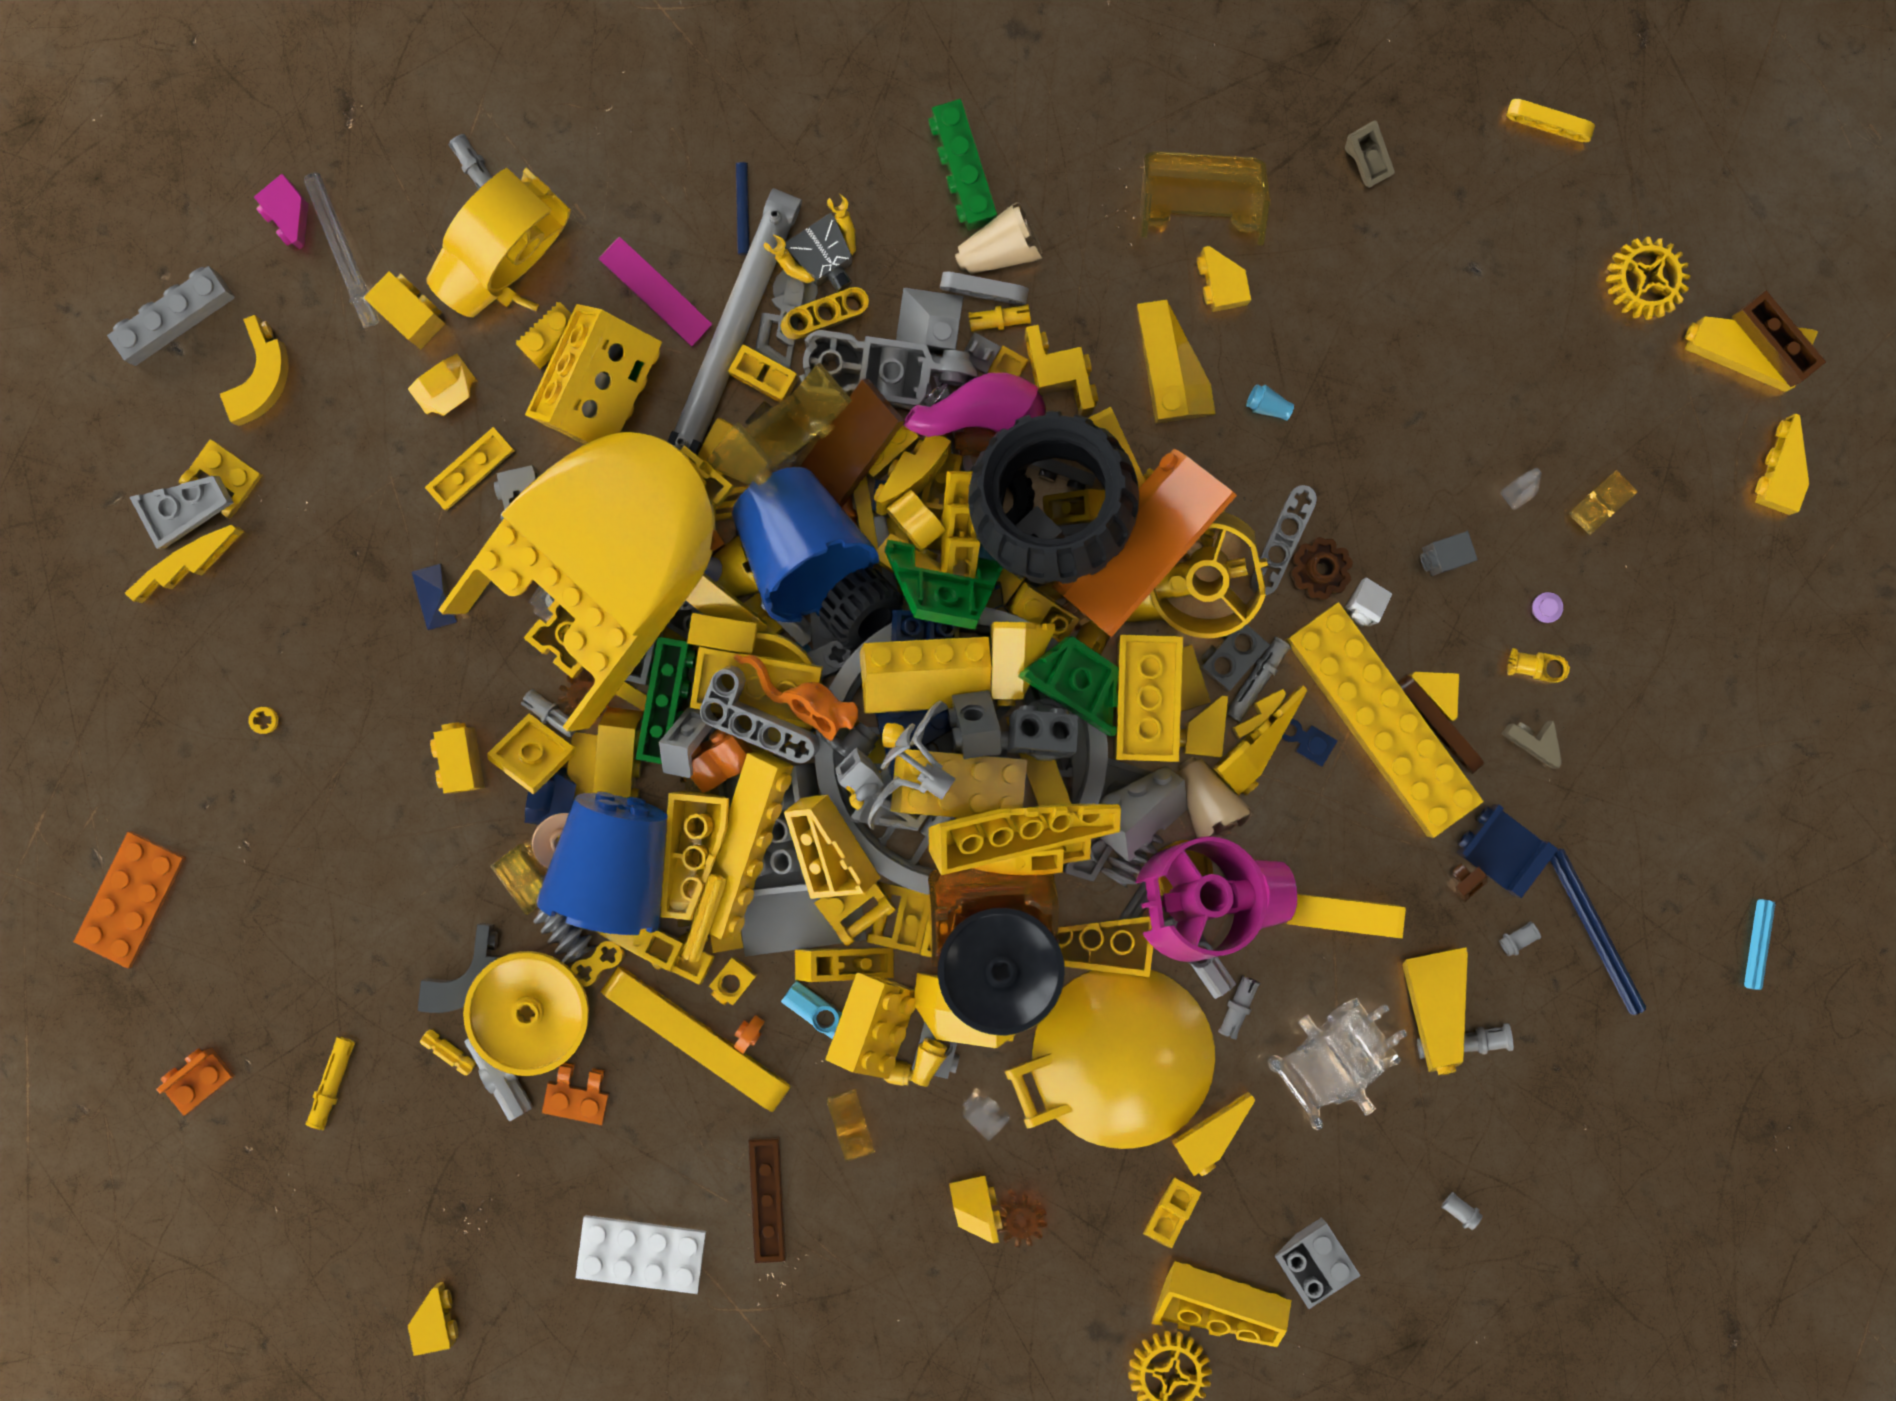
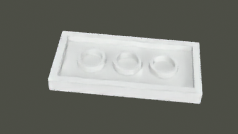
M585 1215L583 1218L576 1278L698 1294L706 1231Z

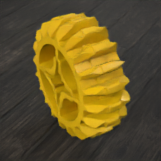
M1645 237L1642 243L1636 238L1631 241V246L1625 244L1621 247V253L1617 252L1613 255L1612 258L1615 263H1611L1607 267L1613 275L1606 277V282L1614 284L1613 287L1608 289V294L1617 293L1618 295L1613 303L1615 305L1621 302L1625 304L1622 308V313H1627L1633 309V318L1640 317L1643 312L1645 320H1650L1654 314L1658 318L1663 317L1665 310L1671 313L1676 309L1674 303L1680 304L1683 302L1684 298L1680 293H1686L1689 287L1682 282L1688 281L1691 275L1682 273V270L1687 268L1689 263H1679L1678 259L1683 256V252H1677L1674 255L1671 252L1674 244L1670 243L1664 248L1663 238H1658L1654 244L1651 237ZM1637 256L1656 258L1650 265H1645L1641 262L1636 263L1632 260V258ZM1664 266L1668 271L1670 283L1662 274ZM1653 270V272L1650 274V283L1642 288V286L1645 284V279L1647 277L1645 274ZM1626 271L1634 283L1632 291L1627 284ZM1646 291H1649L1655 295L1659 293L1664 298L1658 301H1646L1640 297Z
M1165 1331L1164 1340H1160L1159 1335L1154 1333L1153 1339L1155 1343L1150 1344L1146 1339L1142 1341L1146 1349L1145 1351L1135 1348L1134 1354L1140 1360L1131 1359L1129 1361L1130 1366L1137 1370L1128 1372V1377L1131 1380H1137L1130 1386L1133 1392L1140 1391L1137 1395L1138 1401H1145L1146 1399H1148L1147 1401H1196L1195 1396L1203 1399L1206 1397V1393L1200 1387L1207 1388L1211 1385L1210 1380L1204 1378L1212 1374L1211 1368L1204 1366L1210 1360L1207 1355L1200 1356L1204 1349L1201 1345L1193 1347L1194 1339L1191 1336L1182 1343V1332H1177L1174 1340L1171 1339L1170 1331ZM1169 1351L1165 1360L1149 1363L1157 1354ZM1180 1352L1187 1355L1193 1361L1194 1374L1188 1373L1187 1370L1179 1366ZM1174 1365L1173 1368L1176 1375L1172 1374L1170 1379L1167 1380L1163 1372H1169L1170 1368ZM1145 1372L1151 1373L1153 1377L1160 1379V1394L1154 1392L1145 1382ZM1190 1384L1182 1393L1169 1396L1176 1386H1188Z

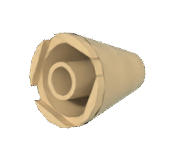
M1019 202L1012 204L958 246L959 253L955 254V257L962 271L967 269L970 274L1034 262L1043 258L1032 224H1029L1027 219L1023 218L1027 214Z
M1192 757L1179 766L1181 770L1177 774L1185 780L1187 808L1197 838H1223L1231 833V829L1237 825L1241 827L1254 816L1251 808L1204 759L1196 760L1195 757Z

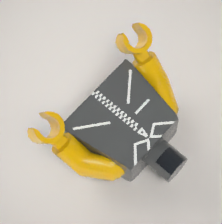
M840 193L839 195L842 199L840 206L834 207L830 198L827 200V205L836 213L835 216L829 213L787 242L773 234V237L777 240V246L774 249L768 243H764V249L775 254V259L788 276L804 283L813 282L816 286L830 280L837 292L846 289L852 283L844 269L852 264V255L856 251V231L850 214L846 211L848 201Z

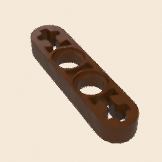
M1407 674L1397 681L1431 730L1460 764L1471 774H1474L1484 765L1482 758L1421 687Z

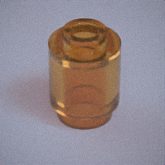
M982 427L962 428L961 432L956 431L954 448L955 450H960V456L979 457L980 453L986 450L990 439L997 432Z

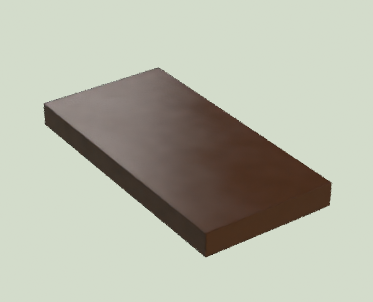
M862 379L800 467L813 472L837 503L843 507L904 424L905 420L869 379Z

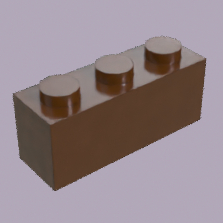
M1767 290L1754 297L1732 316L1790 387L1803 382L1826 363Z

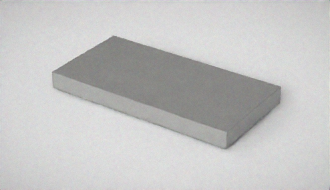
M808 891L753 896L752 901L747 906L744 915L745 923L741 930L745 957L840 944L843 942L814 904L820 898L810 899ZM862 905L842 920L846 928L863 916ZM864 930L854 938L855 941L866 940V931Z

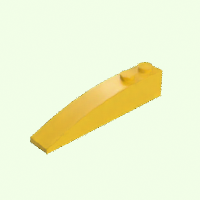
M1058 804L988 811L928 827L929 852L942 876L1120 832L1121 807L1119 804Z

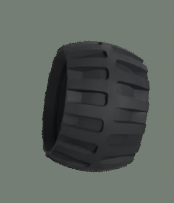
M1046 411L1044 416L1033 418L1030 415L1023 416L1015 421L1013 427L1008 430L1002 428L990 439L988 447L980 453L973 468L968 494L969 512L974 530L981 544L1007 571L1014 575L1024 576L1031 582L1046 584L1047 581H1060L1062 584L1076 582L1079 577L1087 574L1094 575L1099 572L1124 548L1137 519L1139 508L1138 481L1128 454L1108 430L1097 427L1091 419L1078 414L1072 418L1063 416L1061 411ZM1052 458L1076 461L1092 471L1105 489V500L1098 516L1081 532L1063 539H1039L1020 531L1006 517L1003 510L1006 490L1016 475L1036 461Z

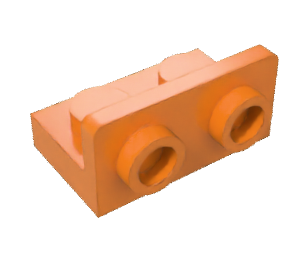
M198 1048L184 1059L187 1064L178 1071L175 1067L160 1079L163 1084L156 1090L159 1094L165 1092L183 1116L190 1113L235 1076L213 1048L204 1051Z

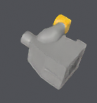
M857 747L835 768L838 783L852 793L849 801L856 810L862 808L864 799H870L873 795L879 797L885 788L881 774L872 760Z

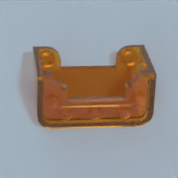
M974 868L942 876L939 870L936 869L929 874L928 898L932 967H938L943 945L953 931L955 913L973 915L993 908L1019 910L1042 922L1058 942L1059 902L1054 874L1008 875L981 871Z

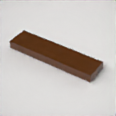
M780 1137L752 1138L748 1141L755 1263L785 1262L786 1249Z

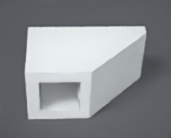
M1366 577L1361 580L1344 610L1349 614L1355 625L1361 628L1364 625L1369 627L1379 623L1392 593Z

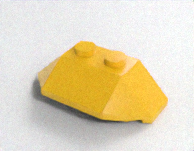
M917 973L914 1006L936 1040L998 1048L1014 1036L989 1035L967 1026L954 1015L946 1004L940 990L938 975Z

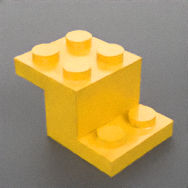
M1039 325L1026 327L1024 338L1034 383L1038 387V392L1041 395L1073 389L1078 414L1084 417L1092 415L1094 407L1097 406L1096 402H1099L1095 384H1089L1088 377H1090V372H1092L1089 355H1083L1081 347L1048 354L1049 345L1046 332L1040 333Z

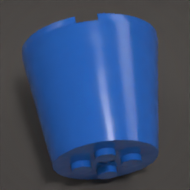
M790 467L772 472L749 486L734 504L732 517L763 605L769 616L774 620L792 623L801 622L802 616L816 612L817 616H820L821 604L837 582L851 572L853 573L861 568L873 567L874 564L879 562L878 553L871 542L813 472L806 468Z
M606 792L577 795L538 893L536 904L539 909L549 916H555L556 913L566 916L565 923L603 933L639 935L640 929L645 928L650 933L657 931L661 921L667 814L661 809L646 803V801L635 797L626 798Z

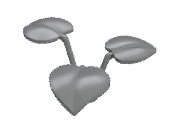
M937 701L928 710L915 730L911 742L910 735L916 726L913 723L902 732L895 743V747L886 755L881 769L885 770L892 759L899 755L921 772L917 780L922 784L896 776L884 788L872 805L868 816V825L872 830H874L878 808L886 797L898 787L907 786L917 789L923 794L929 791L942 800L954 783L955 778L942 770L943 766L933 758L922 744L925 727L937 714L948 709L944 702ZM915 744L931 765L927 763L924 767L903 751L910 749V745L913 747Z

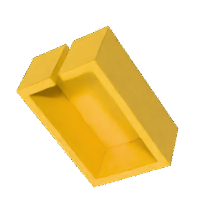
M857 972L825 1060L853 1073L889 1079L890 1073L895 1067V1059L900 1045L905 1039L909 1020L916 1008L914 1006L915 990L889 979Z

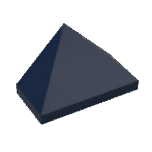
M442 564L412 571L427 630L457 623L456 614H442L439 611L440 606L450 594Z

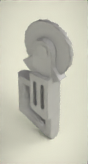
M784 270L776 276L773 284V295L775 298L771 300L781 313L780 315L761 314L755 351L788 369L791 368L796 340L788 339L784 336L780 326L781 320L790 310L815 301L818 294V286L813 282L804 283L790 277ZM791 317V326L798 330L800 319L798 317ZM772 323L778 324L777 340L788 347L786 357L768 345Z

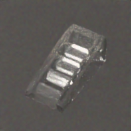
M1534 468L1522 474L1501 490L1500 494L1513 510L1518 509L1537 494L1541 471L1538 468Z

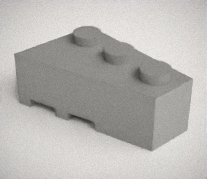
M1165 766L1101 798L1098 804H1119L1121 807L1120 832L1101 836L1100 838L1125 860L1130 862L1135 857L1134 852L1139 847L1149 845L1153 841L1152 836L1160 828L1165 830L1188 809L1185 780L1168 766Z

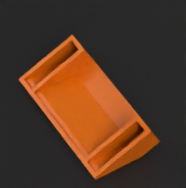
M1174 448L1171 453L1166 454L1161 459L1156 470L1139 488V508L1136 523L1121 552L1114 556L1105 568L1094 575L1087 574L1079 577L1076 582L1067 584L1057 581L1052 587L1073 607L1112 637L1237 495L1188 456Z

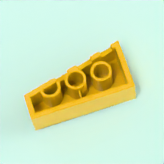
M1150 916L1049 929L1059 940L1058 944L1063 955L1064 967L1150 977L1153 946L1143 935V932L1152 930Z

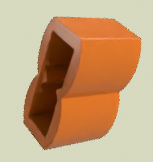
M717 729L710 735V740L699 744L691 754L693 775L690 778L702 793L714 789L728 778L741 773L747 753L754 752L746 741Z

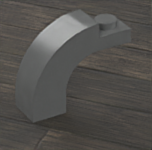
M477 924L473 960L463 976L455 980L430 978L421 980L418 1011L443 1013L464 1007L467 992L476 976L488 964L502 957L500 955H491V951L496 950L498 943V932L494 931L495 924Z

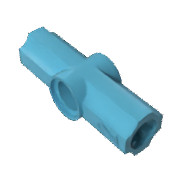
M796 980L781 1002L812 1024L817 1031L826 1034L833 1040L842 1012L835 1005L826 1002ZM823 1010L831 1011L835 1017L834 1022L830 1025L820 1024L817 1019L818 1013Z

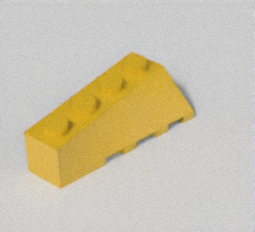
M1175 1261L1165 1279L1151 1324L1162 1326L1163 1321L1178 1324L1177 1329L1190 1331V1327L1194 1326L1208 1329L1209 1335L1220 1337L1221 1335L1232 1333L1236 1334L1237 1340L1278 1347L1287 1332L1292 1300L1283 1298L1275 1293H1268L1253 1288L1245 1283L1235 1282L1219 1274L1209 1273L1194 1268L1189 1264Z

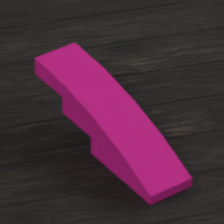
M618 237L598 258L690 346H693L712 325L622 238Z

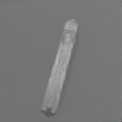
M317 172L308 174L304 178V184L351 297L349 303L355 306L363 328L375 326L380 320L375 308L364 299L369 291L360 274L323 180Z

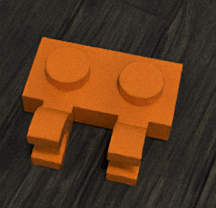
M564 1062L559 1066L557 1082L549 1081L547 1084L542 1113L602 1125L609 1098V1093L601 1092L605 1070L592 1068V1071L589 1072L586 1089L571 1085L575 1064Z

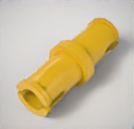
M1029 304L1008 308L995 306L994 310L968 312L971 332L992 328L1005 330L1004 327L1031 324Z

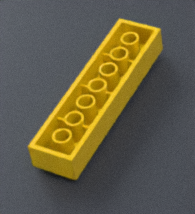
M1339 602L1330 606L1285 639V642L1291 646L1293 653L1427 837L1435 838L1484 802Z

